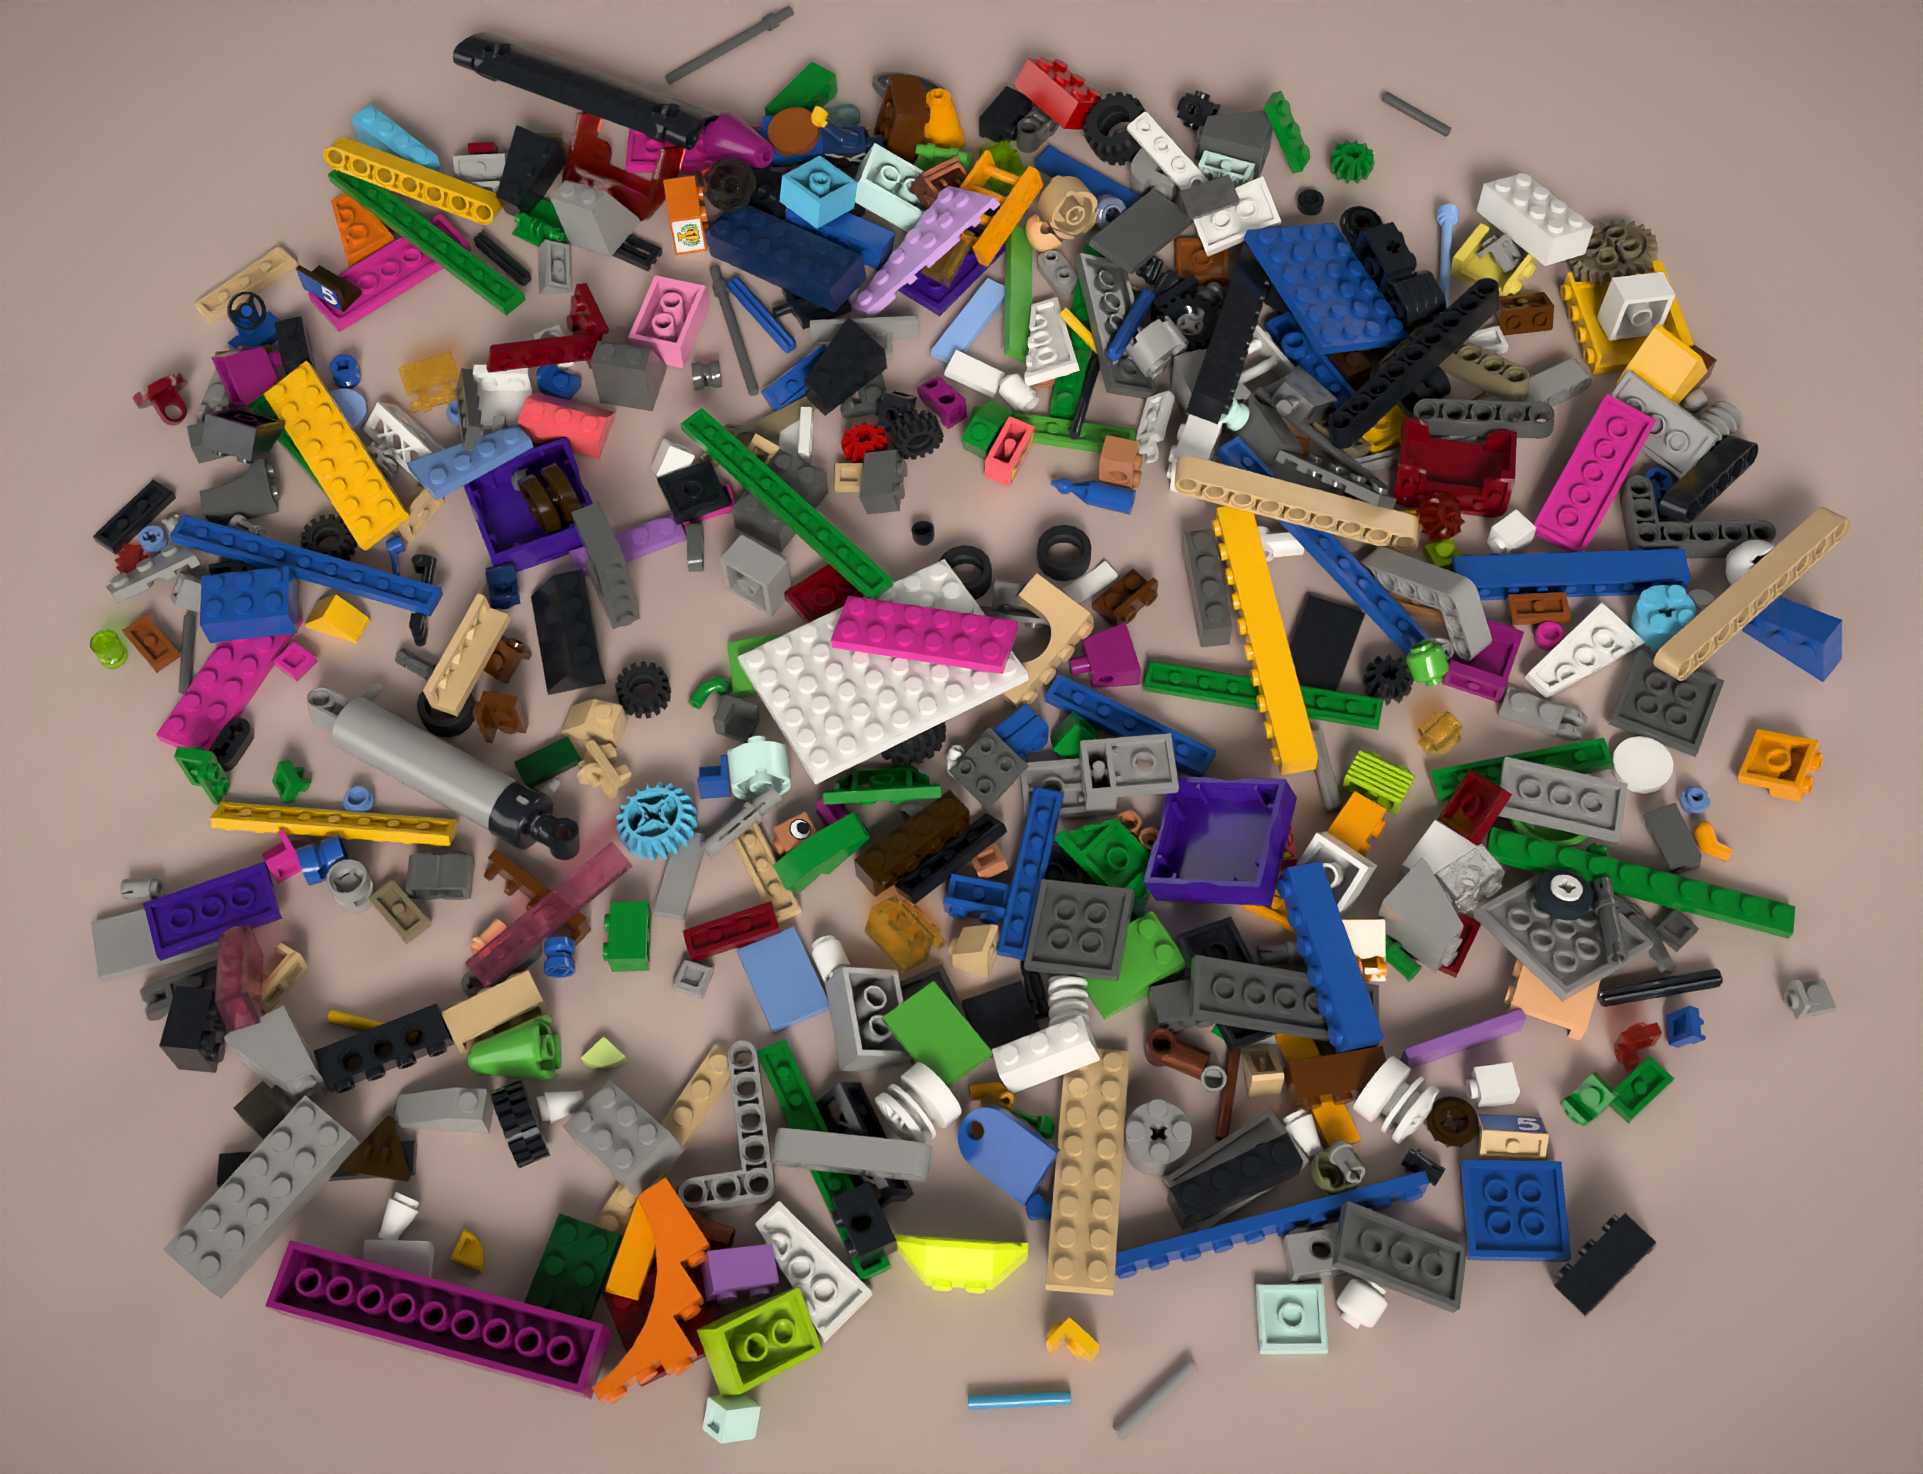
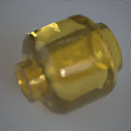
M1435 711L1418 726L1417 733L1420 739L1417 743L1427 754L1434 752L1438 755H1445L1461 740L1462 734L1460 730L1463 727L1450 712L1442 713Z

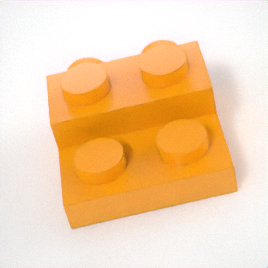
M1757 729L1739 771V783L1768 788L1770 796L1801 802L1804 794L1810 795L1812 792L1814 777L1811 776L1813 771H1820L1823 764V753L1819 752L1818 740Z

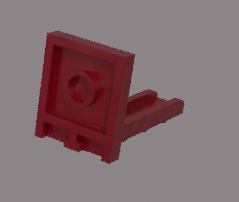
M587 283L576 284L574 296L571 297L570 315L567 316L566 322L568 330L572 331L573 335L491 345L486 366L488 373L586 361L589 368L592 369L590 362L597 342L602 341L603 334L609 333V328Z

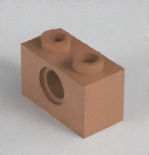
M1106 435L1100 455L1099 481L1129 489L1139 487L1142 475L1140 469L1143 461V454H1139L1140 442Z

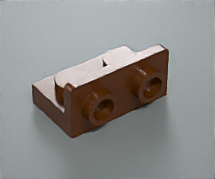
M1545 292L1499 297L1500 307L1495 314L1499 318V327L1504 336L1553 329L1554 304Z
M1132 569L1093 601L1092 609L1113 627L1124 623L1128 624L1136 617L1140 609L1144 606H1150L1158 596V580L1153 577L1147 581Z
M483 691L480 701H476L473 708V718L476 719L486 743H493L497 729L507 734H515L516 732L526 734L529 722L517 696Z

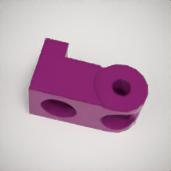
M934 376L917 387V392L922 402L941 418V423L947 429L967 418L965 398L941 377Z

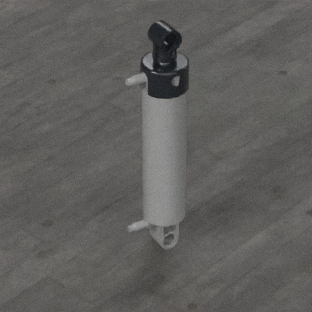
M380 683L370 686L361 696L353 700H349L326 687L314 688L307 694L306 699L311 721L332 733L334 746L485 828L492 835L518 849L525 850L536 842H540L549 847L551 855L559 860L572 859L579 853L580 839L577 823L569 818L557 819L552 815L553 802L551 796L560 786L558 779L553 778L539 791L522 781H517L372 702L383 689Z

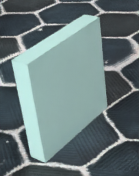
M1324 1283L1256 1284L1259 1354L1328 1353Z

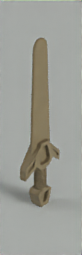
M805 396L747 426L728 423L723 427L747 448L755 434L769 439L800 420L801 407H812V412L817 408ZM706 452L700 456V463L710 460L712 467L719 466Z

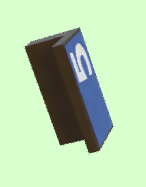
M301 265L296 267L302 286L306 291L342 312H345L361 296L360 289L320 265L312 272Z

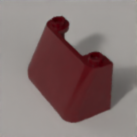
M1403 417L1393 497L1397 499L1396 503L1405 507L1488 518L1502 516L1507 511L1515 482L1517 432L1507 430L1493 431L1488 434L1485 444L1429 438V426L1426 422Z

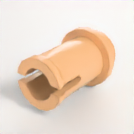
M495 918L493 923L479 937L474 936L472 938L473 943L470 945V948L480 958H484L486 955L490 956L492 949L510 931L502 921Z

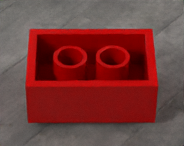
M1042 57L1039 59L1028 58L1014 86L1063 129L1083 130V124L1086 123L1084 120L1085 114H1090V106H1095L1097 104L1096 100L1102 97V94L1096 89L1089 88L1084 83V78L1067 69L1068 65L1059 59L1051 61Z

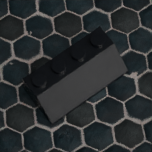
M580 569L555 574L531 595L548 695L606 683L584 571Z

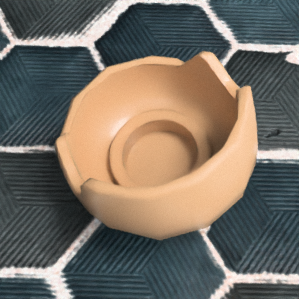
M1035 213L1028 218L1025 227L1026 237L1030 245L1039 252L1055 250L1062 246L1064 243L1063 239L1056 233H1050L1047 222L1041 221L1038 214Z

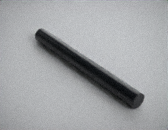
M1093 355L1070 428L1069 437L1074 440L1080 437L1099 373L1100 363L1098 355Z

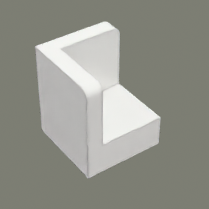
M664 438L651 465V470L658 477L666 476L690 467L695 455L689 448Z

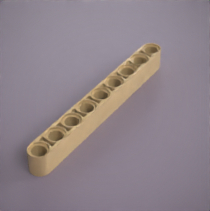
M1194 456L1181 457L1176 463L1174 487L1178 493L1399 552H1411L1418 547L1419 521L1414 515L1378 507L1363 501Z
M1825 507L1819 508L1666 642L1656 653L1653 662L1654 666L1679 681L1686 679L1835 547L1848 533L1851 524L1850 520Z

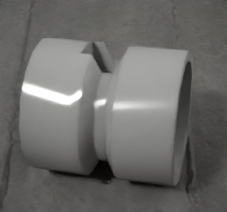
M352 859L342 860L330 868L326 883L343 911L357 914L366 911L372 906L368 897L374 894L376 889L365 867L360 862Z

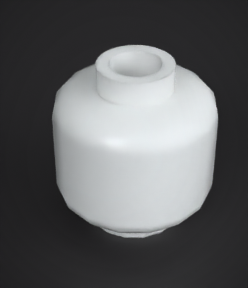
M1358 1278L1351 1279L1337 1299V1305L1343 1311L1340 1318L1356 1329L1361 1324L1369 1328L1373 1327L1388 1305V1301L1384 1297L1386 1291L1369 1280L1363 1278L1361 1280Z

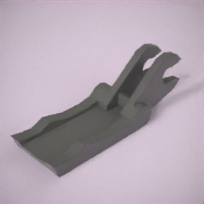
M1615 895V899L1620 903V913L1654 943L1649 950V955L1656 961L1660 973L1668 971L1671 974L1676 966L1652 922L1626 897Z

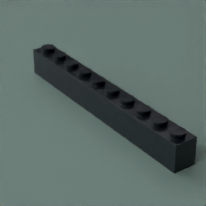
M1244 241L1185 412L1218 424L1222 414L1228 415L1243 365L1248 355V349L1253 339V333L1271 282L1246 241Z

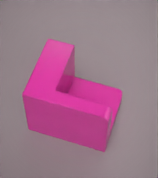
M283 829L277 832L283 842L262 853L265 863L278 884L302 871L297 853Z

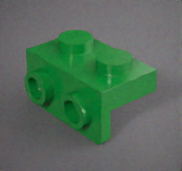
M178 746L174 758L190 783L203 787L212 803L219 805L223 796H226L229 792L230 780L213 752L206 751L198 746H191L190 748Z

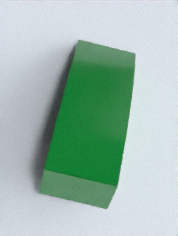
M852 813L803 841L776 862L773 867L786 890L802 892L821 874L833 872L869 840L870 836L858 814Z

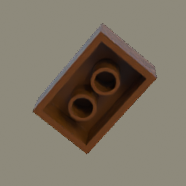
M890 75L874 128V135H883L885 149L913 165L914 160H917L919 155L916 154L917 144L923 142L925 135L924 127L930 121V108L926 107L925 102L926 89L922 88L919 76Z

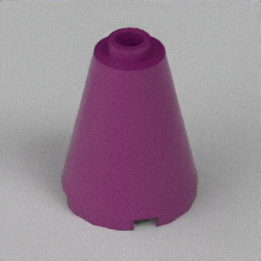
M730 112L720 113L717 115L720 117L715 122L711 121L708 124L704 133L703 147L707 151L710 161L718 165L764 168L771 163L774 156L772 144L738 115Z

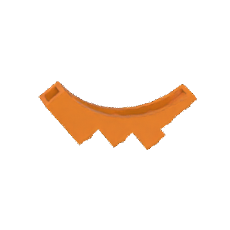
M666 1177L637 1196L650 1222L656 1244L657 1277L654 1299L646 1323L630 1351L613 1371L592 1387L603 1405L608 1401L610 1404H614L628 1394L627 1388L637 1381L643 1384L653 1378L658 1373L656 1368L662 1365L668 1376L676 1373L678 1376L689 1370L694 1365L692 1360L698 1357L677 1321L680 1319L688 1321L701 1311L700 1306L704 1304V1300L685 1271V1268L688 1266L694 1268L703 1263L706 1258V1252L711 1251V1248Z

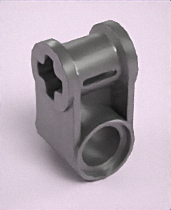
M1035 105L1017 124V148L1024 153L1035 152L1049 137L1055 134L1059 124Z

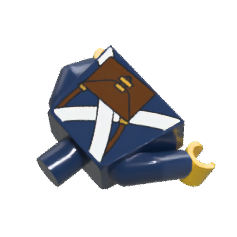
M818 106L814 108L811 120L815 126L823 127V154L826 160L838 169L860 165L874 143L885 149L883 135L869 136L863 126L838 127L832 121H825L828 116L826 110Z

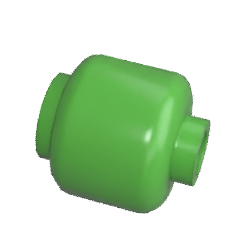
M1425 640L1412 645L1409 648L1410 652L1405 658L1412 679L1417 683L1425 682L1426 686L1442 682V676L1449 670V664L1443 647L1440 644L1433 643L1432 640Z

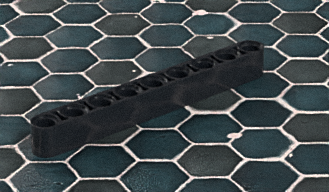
M1483 278L1475 282L1331 414L1328 419L1331 444L1338 449H1346L1355 444L1490 319L1500 307L1498 282L1491 278Z

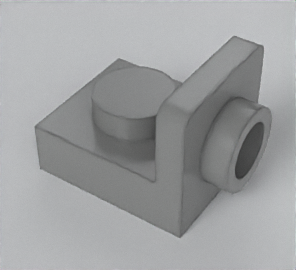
M1507 233L1498 239L1495 235L1481 244L1484 249L1476 254L1480 259L1491 251L1496 264L1505 273L1524 260Z
M1800 978L1793 979L1785 989V1003L1793 1011L1796 1020L1831 1013L1836 1008L1824 979L1802 983Z

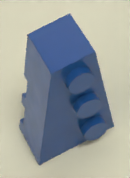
M1778 596L1743 627L1744 633L1821 682L1827 679L1842 660V620Z

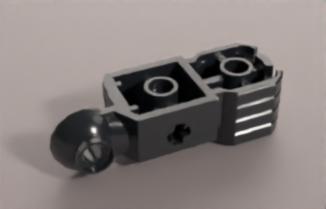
M1363 206L1351 207L1344 211L1340 218L1342 233L1350 243L1355 256L1364 266L1368 276L1377 285L1379 293H1382L1397 315L1396 319L1400 320L1403 324V330H1407L1410 334L1418 326L1430 325L1440 315V312H1444L1447 309L1445 295L1433 273L1425 269L1414 272L1417 266L1415 255L1409 251L1402 232L1398 231L1394 222L1383 224L1382 219L1375 211Z

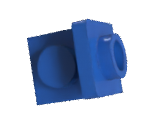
M557 365L540 366L536 372L538 388L542 394L571 400L582 386L579 378L558 369Z

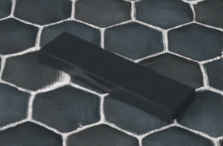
M985 813L972 823L963 834L953 838L939 852L931 855L916 869L899 880L894 885L897 892L915 905L951 877V874L956 873L984 849L1008 832L1005 825L993 816Z

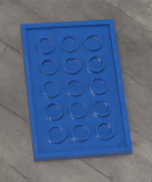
M1334 222L1247 230L1243 237L1318 355L1397 346L1403 340L1411 337L1407 330H1403V324L1400 320L1396 319L1397 315L1382 293H1379L1377 285L1368 276L1364 266L1355 256L1351 246Z

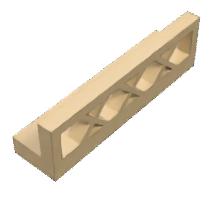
M477 593L423 689L432 708L458 716L511 621L509 614L490 608L484 595Z

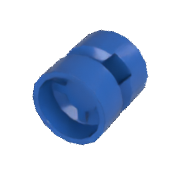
M339 835L323 839L320 846L312 843L296 849L300 867L309 886L326 881L327 874L333 865L342 860H349Z

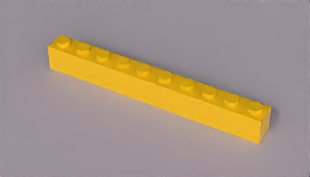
M1228 506L1216 507V519L1212 520V529L1214 536L1220 537L1221 543L1218 544L1220 560L1226 561L1227 568H1224L1227 586L1232 585L1234 593L1230 594L1233 610H1238L1240 618H1237V627L1240 636L1245 635L1246 643L1243 644L1245 659L1252 662L1253 669H1250L1251 682L1253 687L1258 686L1260 695L1256 696L1257 706L1260 713H1265L1266 721H1263L1265 737L1272 740L1273 748H1270L1273 766L1278 765L1280 775L1314 770L1317 766L1318 754L1254 513Z

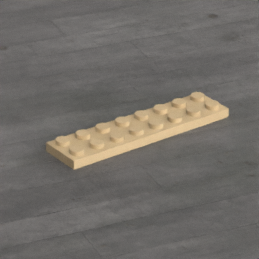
M1097 1049L1101 1060L1063 1074L1057 1148L1061 1151L1056 1157L1045 1289L1049 1291L1114 1296L1130 1051Z

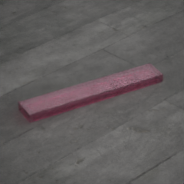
M613 842L609 843L465 963L485 987H488L633 867L632 864Z

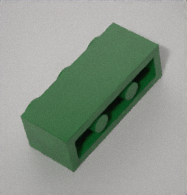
M811 62L765 107L766 116H774L782 110L792 107L804 108L808 111H813L816 106L823 108L837 94L836 74Z

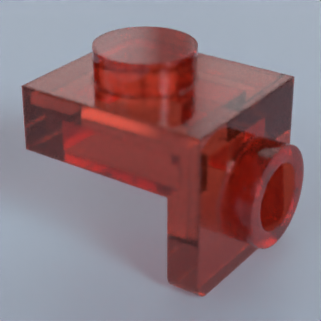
M1640 1022L1630 1026L1627 1031L1620 1033L1614 1044V1054L1620 1064L1623 1063L1626 1072L1633 1071L1639 1063L1638 1050L1655 1046L1662 1035L1658 1023L1646 1025L1645 1022Z

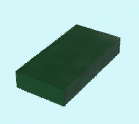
M566 736L515 761L514 764L524 783L535 787L577 766L581 758L569 737Z

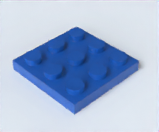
M1461 1160L1460 1173L1466 1247H1468L1467 1260L1570 1261L1571 1252L1561 1161Z

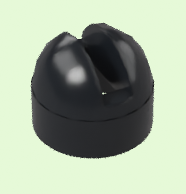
M920 521L912 526V538L916 544L927 546L932 543L935 536L932 523Z

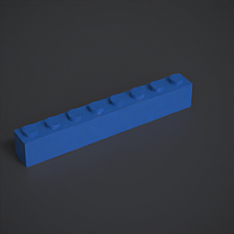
M1669 547L1659 550L1638 548L1629 551L1609 549L1600 552L1580 550L1571 553L1551 551L1541 554H1529L1526 552L1512 555L1493 553L1483 556L1464 554L1453 556L1449 569L1451 572L1469 578L1476 586L1480 600H1506L1508 594L1566 592L1567 597L1641 595L1644 590L1657 585H1680L1686 589L1691 578L1685 549Z

